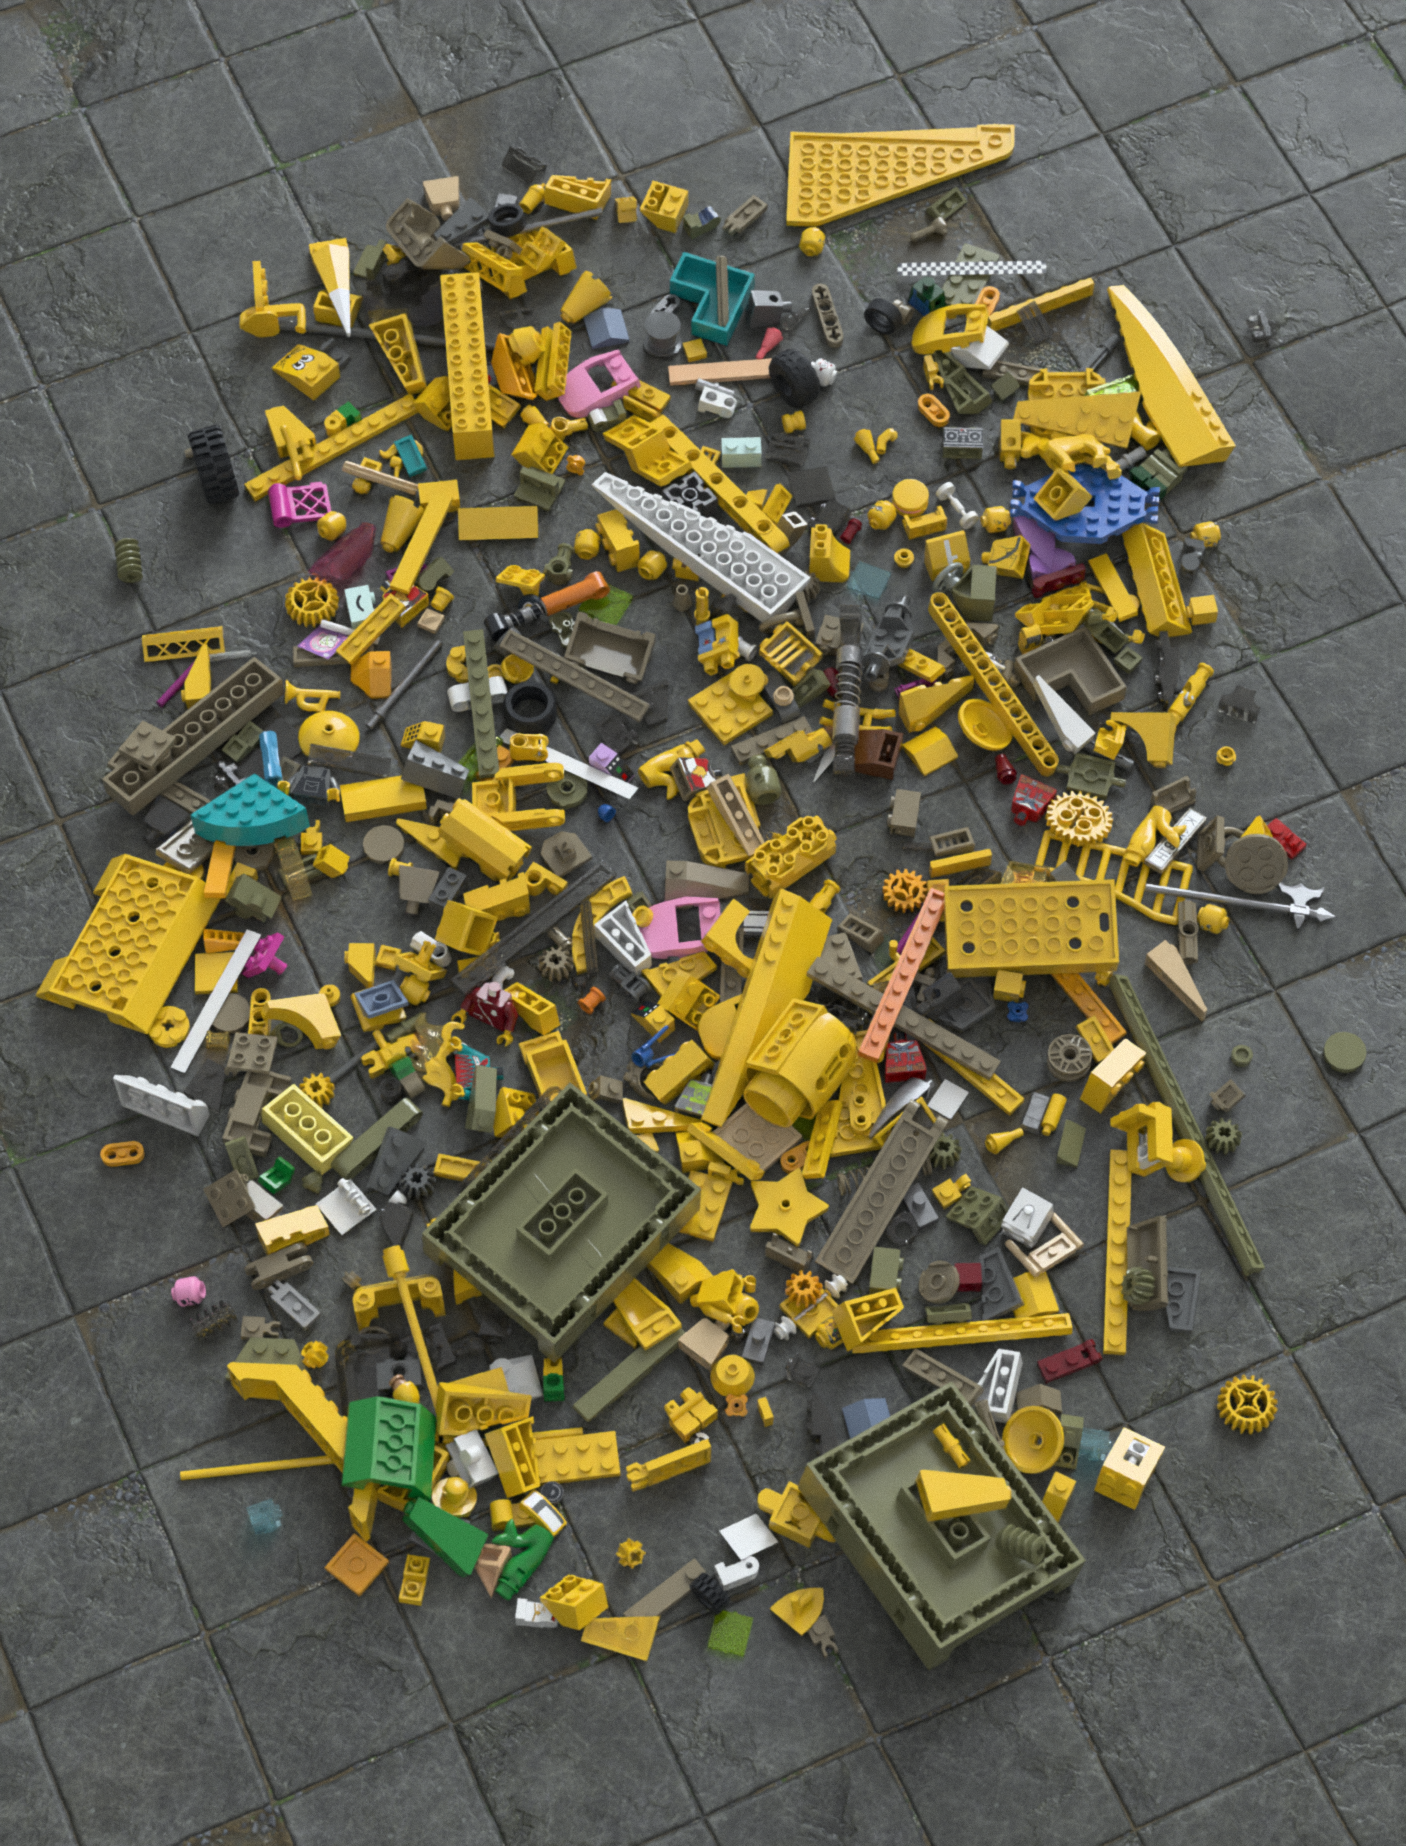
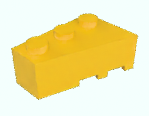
M552 175L545 186L544 204L573 213L598 208L603 210L611 197V179H606L603 182L594 181V178L576 180V177Z
M893 1288L845 1301L831 1310L848 1352L904 1309L897 1289Z

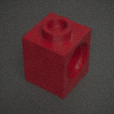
M954 1263V1267H956L959 1273L960 1281L956 1292H980L982 1286L981 1263Z

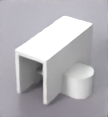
M477 1429L454 1438L455 1442L446 1445L452 1457V1460L447 1463L449 1475L452 1477L459 1475L460 1478L467 1481L469 1489L491 1480L498 1474Z

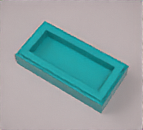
M412 434L394 442L409 477L427 470Z

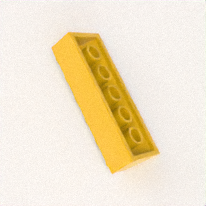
M1144 523L1134 525L1122 533L1124 547L1129 557L1128 562L1133 572V580L1136 582L1137 595L1140 598L1142 612L1147 622V630L1150 634L1160 638L1192 633L1165 533Z

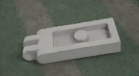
M276 1279L273 1283L278 1290L271 1285L267 1288L272 1294L270 1296L271 1300L305 1331L321 1317V1313L287 1282L282 1284Z

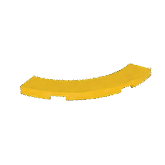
M625 876L605 885L601 891L594 897H591L576 920L572 934V958L577 975L597 968L593 954L594 924L600 921L616 904L632 897V891Z

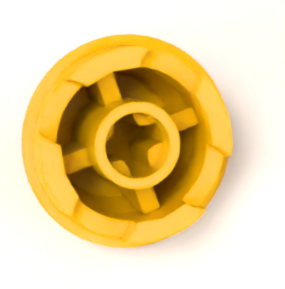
M532 326L514 329V332L509 335L511 337L509 338L511 348L522 357L520 361L524 365L535 363L545 351L544 340L541 334Z
M728 1355L714 1364L710 1379L712 1386L720 1395L726 1397L729 1394L740 1396L742 1394L745 1395L751 1389L755 1374L747 1360L737 1355Z

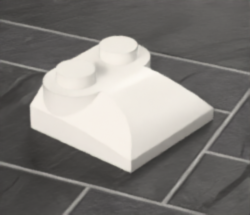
M532 1355L509 1360L500 1358L489 1365L490 1370L502 1367L509 1392L531 1395V1400L544 1396Z

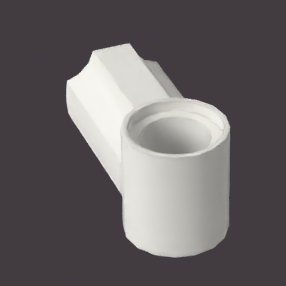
M421 931L414 935L410 944L411 948L420 952L423 942L429 941L431 945H436L430 960L442 968L450 964L452 957L445 944L437 942ZM439 953H444L441 957H436Z

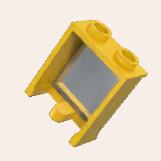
M786 621L784 625L779 624L773 631L774 635L770 639L766 638L759 645V655L765 659L771 651L793 634L795 640H799L801 642L800 645H805L807 649L780 673L795 687L822 659V652ZM790 643L786 648H784L780 653H778V654H777L775 657H773L772 659L774 660L775 658H777V657H778L780 654H782L786 649H788L792 644ZM795 648L780 662H778V664L781 665L785 660H787L798 650Z

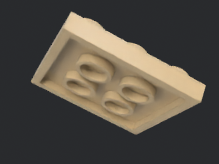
M747 1103L729 1117L721 1128L718 1127L713 1131L746 1158L756 1161L760 1165L759 1168L764 1172L775 1164L785 1152L791 1150L802 1140V1135L792 1125L787 1128L776 1126L760 1117Z

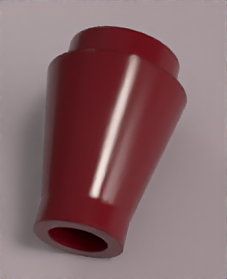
M1005 754L997 755L995 757L997 779L1002 784L1009 785L1016 780L1017 771Z

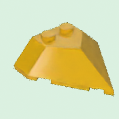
M1085 580L1080 582L1079 586L1068 587L1042 598L1041 603H1029L1015 613V617L1028 628L1038 624L1041 633L1046 634V636L1060 633L1067 635L1075 631L1083 623L1094 604Z

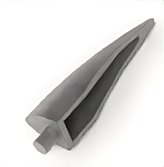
M910 1077L883 1108L868 1137L872 1139L880 1130L900 1115L911 1099L916 1101L923 1097L924 1101L928 1100L929 1092L934 1086V1082L931 1079L924 1082L921 1079Z

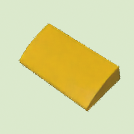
M402 775L340 785L345 821L351 822L425 810L427 805L424 787L401 780Z

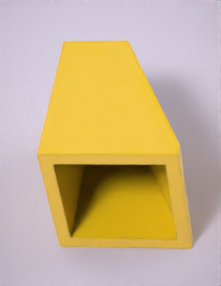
M447 900L440 925L437 928L435 940L459 951L485 957L498 917L467 905Z

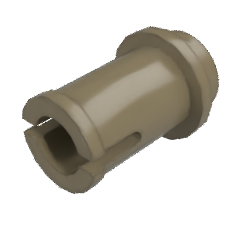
M553 927L555 933L550 930L548 937L558 945V948L561 946L563 951H570L573 947L572 939L570 937L567 938L558 927Z

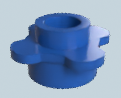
M1011 1001L1008 1003L1009 1013L1007 1018L1010 1021L1024 1022L1028 1019L1026 1014L1028 1004L1026 1002L1015 1003Z

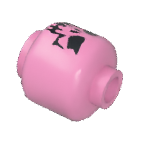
M197 1277L181 1278L175 1282L171 1295L173 1300L177 1301L181 1307L193 1306L202 1302V1299L206 1296V1289L203 1281H200Z

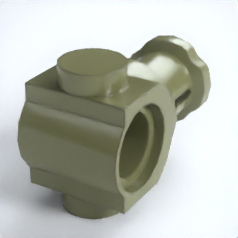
M562 543L558 545L557 556L550 559L549 564L546 563L543 570L547 580L555 585H567V582L571 581L573 576V570L570 569L571 555H574L575 548L570 544Z

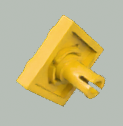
M429 941L423 942L419 954L414 952L397 954L393 963L399 965L398 968L400 970L416 974V978L423 982L444 978L447 972L446 969L430 961L436 945H431Z

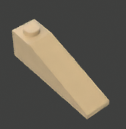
M727 774L711 782L706 789L749 857L755 853L757 847L765 842L730 775Z
M1164 940L1147 953L1145 965L1203 1021L1206 1017L1207 1008L1177 948Z

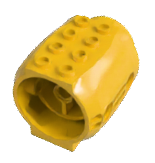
M793 998L746 1061L747 1065L744 1068V1076L749 1084L743 1093L745 1101L760 1117L779 1127H790L798 1117L809 1120L813 1119L820 1108L838 1089L856 1059L857 1043L854 1036L842 1022L827 1011L824 1005Z

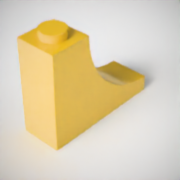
M1111 712L1112 721L1121 725L1125 724L1127 725L1126 727L1132 728L1139 733L1146 746L1147 761L1153 767L1165 768L1166 765H1172L1176 717L1173 714Z
M325 993L266 1001L261 1011L263 1020H280L299 1028L309 1037L315 1049H331L336 1046L341 1037Z

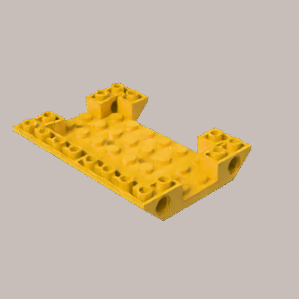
M127 854L112 858L93 891L95 895L101 896L99 902L70 954L67 957L54 961L37 991L36 997L74 1009L75 1005L79 1004L106 1013L112 1023L148 1034L221 898H205L204 889L206 883L198 877ZM154 881L159 882L154 888L148 887ZM133 916H140L136 922L129 921ZM115 950L121 951L118 956H110ZM97 984L102 985L98 991H91L93 986Z

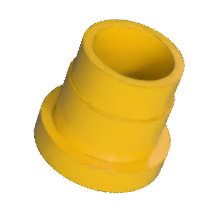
M437 587L435 590L436 594L430 605L436 610L443 612L449 602L453 601L454 596L448 590Z

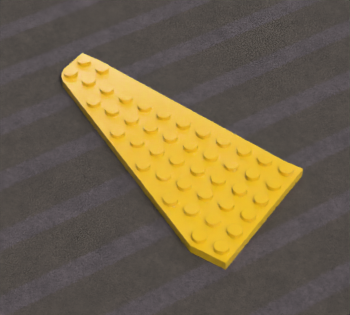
M990 124L977 125L976 128L863 133L790 132L786 226L817 227L1004 160L1014 150V125Z

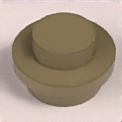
M344 1272L345 1276L342 1280L354 1291L357 1287L362 1286L359 1283L362 1279L355 1272Z

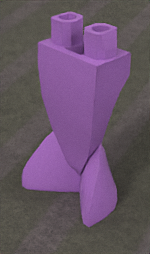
M1025 516L1013 517L1015 535L1023 536L1031 544L1029 551L1031 553L1030 571L1033 580L1037 577L1075 566V558L1070 552L1055 548L1054 533L1043 530L1034 519L1029 520Z

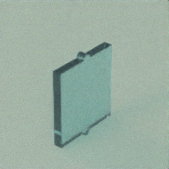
M859 561L854 572H851V578L846 588L879 600L883 590L887 588L891 572Z

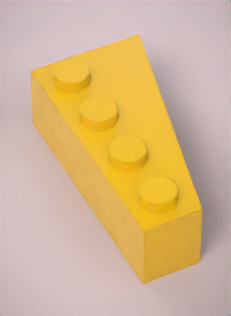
M404 313L369 324L408 394L415 395L423 392L427 384L411 323L407 315Z

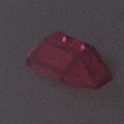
M362 522L358 528L351 530L319 557L308 570L309 574L338 580L349 578L358 567L364 565L367 559L372 556L376 526L371 523Z

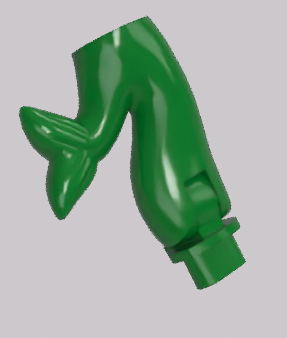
M510 1519L504 1528V1533L497 1535L492 1540V1543L515 1548L528 1547L527 1550L511 1558L504 1566L501 1578L498 1579L499 1585L495 1589L498 1595L510 1601L513 1594H517L519 1589L528 1581L550 1549L554 1539L550 1532L541 1526L533 1525L520 1535L517 1534L514 1520Z

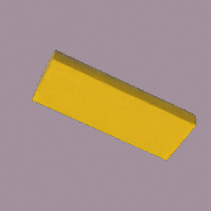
M538 506L458 508L459 540L538 538Z

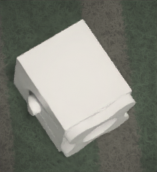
M1022 1187L1001 1224L1003 1228L1002 1233L1032 1249L1054 1214L1053 1204Z

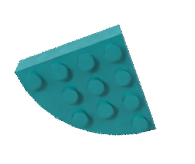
M255 773L190 815L195 834L212 842L216 840L225 841L226 845L231 846L268 844L274 842L275 838L282 836L288 838L310 827L306 807Z

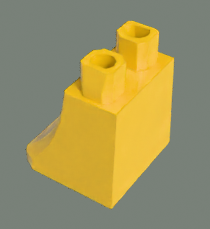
M815 525V528H811L809 574L815 572L816 578H819L821 582L843 583L849 579L850 550L835 539L831 528H827V525Z

